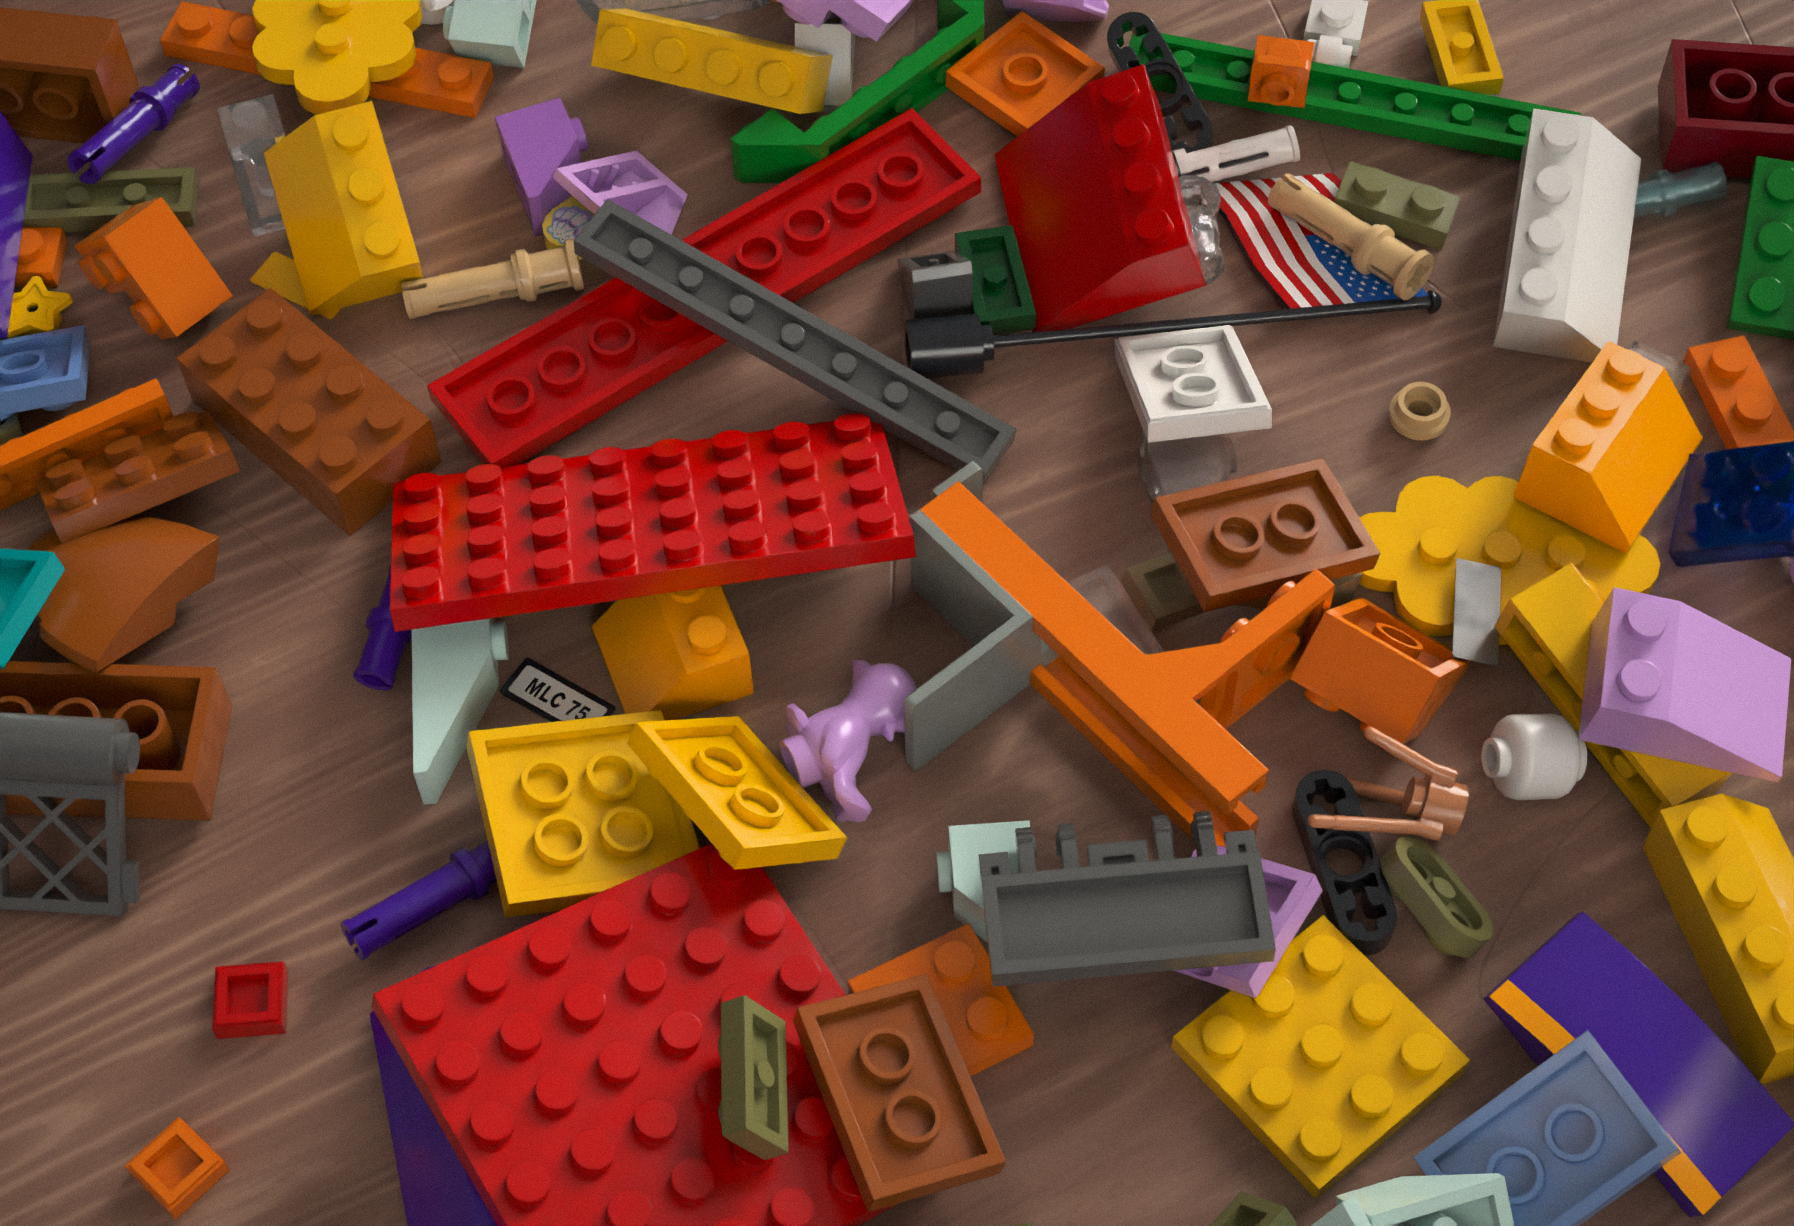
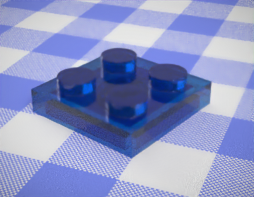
M1794 441L1689 454L1668 550L1677 567L1794 556Z

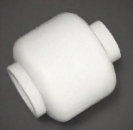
M1550 713L1511 714L1496 724L1491 733V738L1484 742L1481 753L1482 766L1485 774L1493 779L1495 787L1507 798L1515 800L1558 799L1567 795L1573 789L1576 782L1583 777L1587 766L1585 741L1578 740L1579 732L1574 730V727L1563 716Z

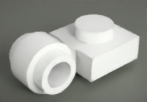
M1312 0L1303 40L1314 42L1312 62L1349 68L1351 55H1358L1368 1Z

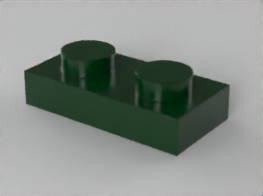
M1013 226L955 233V251L971 261L973 272L972 314H978L981 325L990 324L993 335L1035 329L1036 311Z

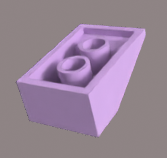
M1614 587L1591 625L1578 740L1778 783L1782 778L1791 658L1681 601Z

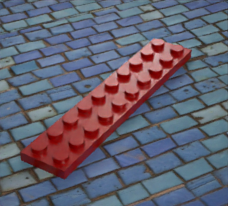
M911 108L685 237L682 241L794 303L981 193V176ZM615 277L427 385L431 401L483 464H494L502 468L519 465L728 341Z

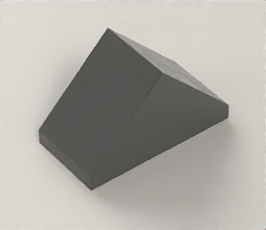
M955 250L897 259L910 319L972 314L973 272L969 259Z

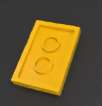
M739 716L636 722L627 744L647 766L649 773L659 780L682 807L684 814L699 827L716 847L721 858L729 863L734 870L838 858L847 840L846 835Z

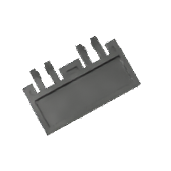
M1210 811L1195 812L1193 814L1191 832L1193 842L1196 844L1197 857L1174 858L1173 829L1168 815L1151 817L1154 861L1148 860L1146 839L1089 844L1087 845L1089 866L1079 867L1073 823L1058 824L1057 826L1058 831L1055 834L1056 853L1060 857L1061 869L1036 871L1035 836L1031 832V827L1015 828L1019 873H1010L1008 852L979 854L992 987L1274 961L1276 947L1260 851H1257L1254 830L1225 832L1226 854L1218 855Z

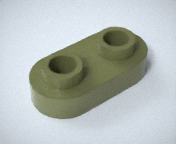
M1401 836L1381 857V871L1388 883L1390 892L1405 903L1424 927L1428 941L1438 951L1446 955L1469 958L1474 956L1492 937L1494 928L1488 913L1445 859L1428 843L1413 836Z

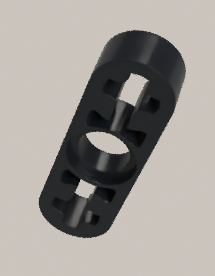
M1128 12L1118 16L1111 23L1107 32L1109 54L1118 71L1121 72L1140 65L1139 58L1131 46L1120 48L1124 45L1123 34L1132 31L1136 37L1146 34L1142 41L1144 53L1149 61L1144 64L1149 78L1165 75L1176 83L1177 89L1175 94L1167 101L1159 102L1162 115L1166 117L1164 122L1171 150L1184 148L1186 153L1212 147V123L1154 21L1147 15L1139 12ZM1185 103L1188 104L1187 107H1182L1183 104H1185ZM1179 109L1181 119L1188 130L1200 129L1197 133V145L1190 148L1185 141L1174 143L1178 135L1176 123L1171 115Z
M1331 770L1313 771L1304 776L1297 786L1293 803V817L1312 873L1316 875L1323 890L1320 897L1327 918L1365 956L1379 953L1387 947L1392 938L1397 922V910L1388 883L1381 871L1380 861L1370 832L1332 829L1326 832L1325 828H1313L1307 823L1310 815H1325L1321 805H1312L1314 795H1323L1327 803H1336L1333 815L1364 817L1356 792L1351 782L1340 773ZM1334 849H1349L1360 857L1363 867L1352 875L1338 874L1327 865L1325 856ZM1362 890L1360 903L1364 915L1367 919H1377L1374 931H1365L1361 922L1351 923L1356 908L1353 895Z

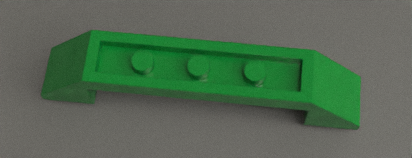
M937 0V29L939 31L932 40L910 56H904L899 59L892 69L869 86L859 88L851 99L828 116L818 118L806 132L801 131L773 108L756 121L745 124L730 139L734 177L741 183H782L909 109L913 108L918 113L949 90L946 87V70L984 41V0Z

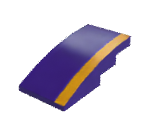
M1580 912L1572 917L1483 998L1537 1066L1587 1030L1591 1033L1682 1152L1655 1171L1654 1174L1688 1217L1703 1216L1794 1127L1792 1119L1751 1071L1704 1021L1636 956L1584 912Z

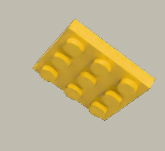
M662 710L469 731L466 747L505 918L560 911L699 849L692 820L684 814L682 807L659 780L649 773L647 766L627 744L636 722L665 721Z
M1324 915L1291 941L1257 998L1233 990L1228 991L1175 1034L1171 1044V1048L1315 1199L1319 1198L1463 1075L1471 1061Z

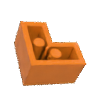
M163 197L130 206L75 245V248L83 257L78 263L87 279L100 290L105 287L109 294L125 291L134 303L129 309L136 322L149 335L156 333L160 340L178 337L233 297Z

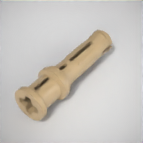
M1290 173L1285 174L1283 180L1278 179L1272 187L1268 197V204L1272 208L1289 216L1323 240L1344 251L1345 254L1351 257V263L1358 272L1363 275H1369L1370 273L1376 275L1393 286L1394 294L1400 299L1409 300L1415 296L1428 280L1434 266V256L1426 250H1419L1417 252L1395 238V232L1387 225L1374 224L1371 226L1365 221L1363 222L1343 207L1306 186L1305 183Z
M574 239L565 240L563 247L530 254L525 249L516 250L515 254L510 255L511 260L498 262L497 264L464 269L425 279L401 282L408 317L409 319H415L416 317L430 315L431 313L449 311L519 296L521 301L531 302L536 301L538 294L573 287L576 292L584 291L585 287L579 258L574 253Z

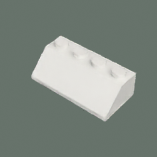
M1533 108L1522 148L1493 347L1592 363L1608 341L1617 345L1641 158L1593 117Z

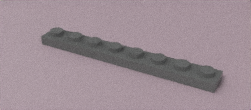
M609 199L604 202L574 240V253L852 412L867 415L870 421L882 424L884 430L954 470L959 471L974 461L983 469V485L1014 442L1016 428Z

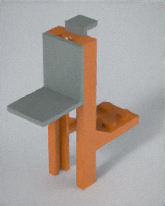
M974 461L970 462L932 490V500L910 516L916 554L915 558H911V587L974 647L904 700L905 762L914 771H918L1028 685H1031L1165 815H1168L1191 840H1193L1191 832L1193 814L1203 811H1210L1216 845L1225 847V832L1254 830L1256 834L1259 818L1239 799L1250 790L1255 794L1261 791L1266 786L1269 770L1226 729L1290 679L1324 612L1331 608L1335 584L1316 568L1299 583L1296 584L1294 581H1289L1282 585L1270 598L1267 607L1250 621L1247 618H1242L1235 622L1225 632L1220 643L1145 655L982 503L983 469ZM1201 698L1199 705L1196 701Z

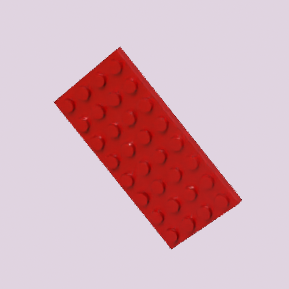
M861 413L844 414L836 418L835 421L813 424L796 421L786 422L776 426L774 429L749 433L740 430H727L716 434L713 438L683 441L670 438L660 440L652 446L627 450L617 447H605L592 452L590 455L570 458L542 456L533 459L527 464L505 466L502 468L494 464H483L475 466L467 472L441 476L434 473H419L410 476L405 481L393 484L390 613L394 632L915 558L914 534L883 425L870 421L867 415Z

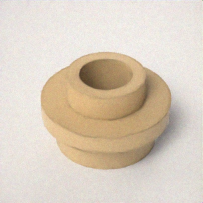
M1413 382L1406 385L1395 394L1389 407V420L1394 429L1401 435L1413 440H1430L1438 437L1448 427L1451 417V408L1445 394L1440 388L1428 382ZM1413 413H1420V414H1423V415H1425V416H1419V415H1415V414H1413Z

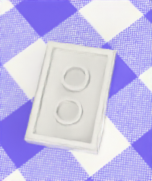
M1223 325L1114 339L1115 359L1148 443L1272 428V408L1232 326Z

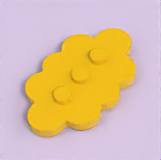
M255 0L252 11L256 30L259 34L256 36L252 48L257 71L264 79L276 84L295 85L300 105L306 111L316 115L364 103L370 93L371 82L392 80L403 75L413 66L416 58V49L412 33L420 26L423 18L420 0Z
M1437 475L1420 477L1408 483L1399 493L1395 512L1367 513L1359 517L1381 553L1374 569L1360 572L1362 577L1359 584L1364 588L1380 592H1394L1396 611L1401 619L1427 635L1434 637L1453 634L1457 558L1501 568L1500 615L1511 597L1570 563L1574 565L1584 579L1592 581L1599 588L1604 600L1607 599L1614 587L1650 594L1659 575L1660 560L1657 550L1648 539L1639 535L1626 554L1514 498L1518 482L1503 476L1485 477L1468 488L1446 477ZM1499 634V645H1506V641Z

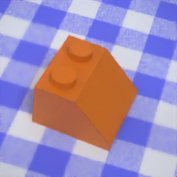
M1361 597L1324 612L1290 679L1306 688L1304 696L1315 705L1332 712H1338L1339 709H1342L1362 721L1359 727L1363 732L1367 727H1374L1385 735L1405 744L1422 733L1467 671L1471 661L1454 657L1452 655V648Z

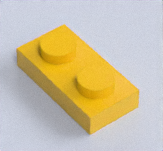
M1437 0L1422 2L1419 19L1440 85L1486 95L1500 94L1504 77L1479 1Z

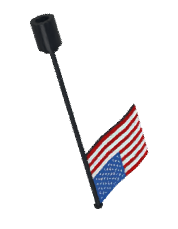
M1333 173L1295 176L1298 180L1305 183L1306 186L1333 202L1342 182ZM1283 177L1210 183L1197 186V191L1224 218L1253 272L1285 310L993 336L990 324L981 325L977 313L908 319L904 321L905 355L907 368L925 378L980 374L984 370V361L993 360L994 348L1153 334L1223 325L1241 326L1416 309H1428L1429 314H1433L1441 308L1442 299L1437 292L1429 290L1426 293L1423 288L1409 300L1400 299L1394 294V287L1372 273L1363 275L1358 272L1351 263V257L1345 254L1344 251L1323 240L1289 216L1272 208L1268 204L1270 191L1277 180H1283Z

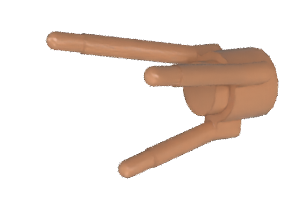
M1367 727L1363 732L1367 740L1383 748L1384 751L1426 776L1423 779L1412 777L1405 792L1349 777L1346 778L1353 785L1356 795L1401 806V814L1412 818V820L1316 814L1310 815L1307 819L1308 825L1313 828L1418 835L1439 841L1442 834L1454 836L1459 830L1467 808L1469 789L1468 786L1455 782L1458 773L1457 769L1436 764L1374 727Z

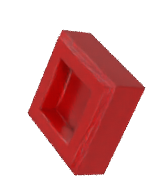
M284 961L215 967L212 1030L217 1039L286 1034L288 969Z

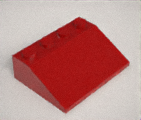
M1144 64L1088 82L994 154L1009 225H1012L1036 311V326L1032 332L1075 328L1206 286L1161 107Z

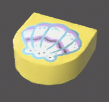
M574 196L553 208L545 216L542 227L545 245L548 250L563 247L565 240H575L594 216Z

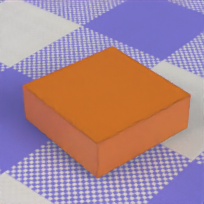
M180 1117L174 1120L125 1165L129 1174L175 1220L230 1171L225 1161Z

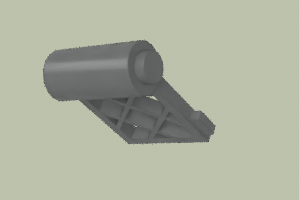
M0 712V909L122 916L128 910V903H136L140 899L139 860H127L124 786L127 773L133 774L137 769L140 757V742L136 733H130L128 724L124 719ZM6 795L27 796L47 817L26 835L7 816ZM51 797L66 799L58 805ZM76 799L105 800L106 828L94 839L64 811ZM52 822L81 849L62 869L33 842ZM105 838L106 851L99 845ZM8 840L15 846L9 853ZM20 852L49 879L39 891L10 890L9 862ZM88 856L107 875L108 895L86 894L67 873L83 858ZM56 886L62 893L48 891Z

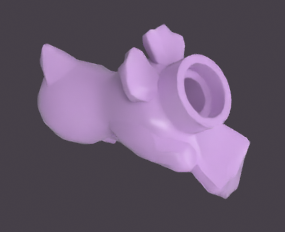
M852 660L853 677L848 696L840 705L822 710L809 718L794 703L786 706L788 738L779 742L786 770L803 788L817 782L822 785L823 794L828 800L832 801L833 812L837 822H846L847 820L853 822L866 821L872 811L868 801L856 787V774L867 755L871 737L883 735L891 742L895 732H905L904 700L917 689L910 674L904 668L895 664L878 663L872 666L865 660Z

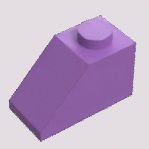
M561 98L495 116L502 156L535 237L543 234L542 224L545 216L571 196L566 189L553 179L555 169L582 163L580 152L588 150L587 138L579 117L569 119Z

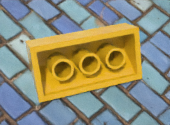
M1721 793L1660 809L1643 845V849L1743 1061L1762 1085L1794 1076V858L1769 808Z

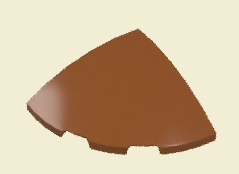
M131 516L61 544L54 527H52L32 542L27 549L54 552L65 568L62 576L36 616L40 620L41 639L71 661L97 673L175 624L177 603L214 581L220 536L186 524L153 517Z

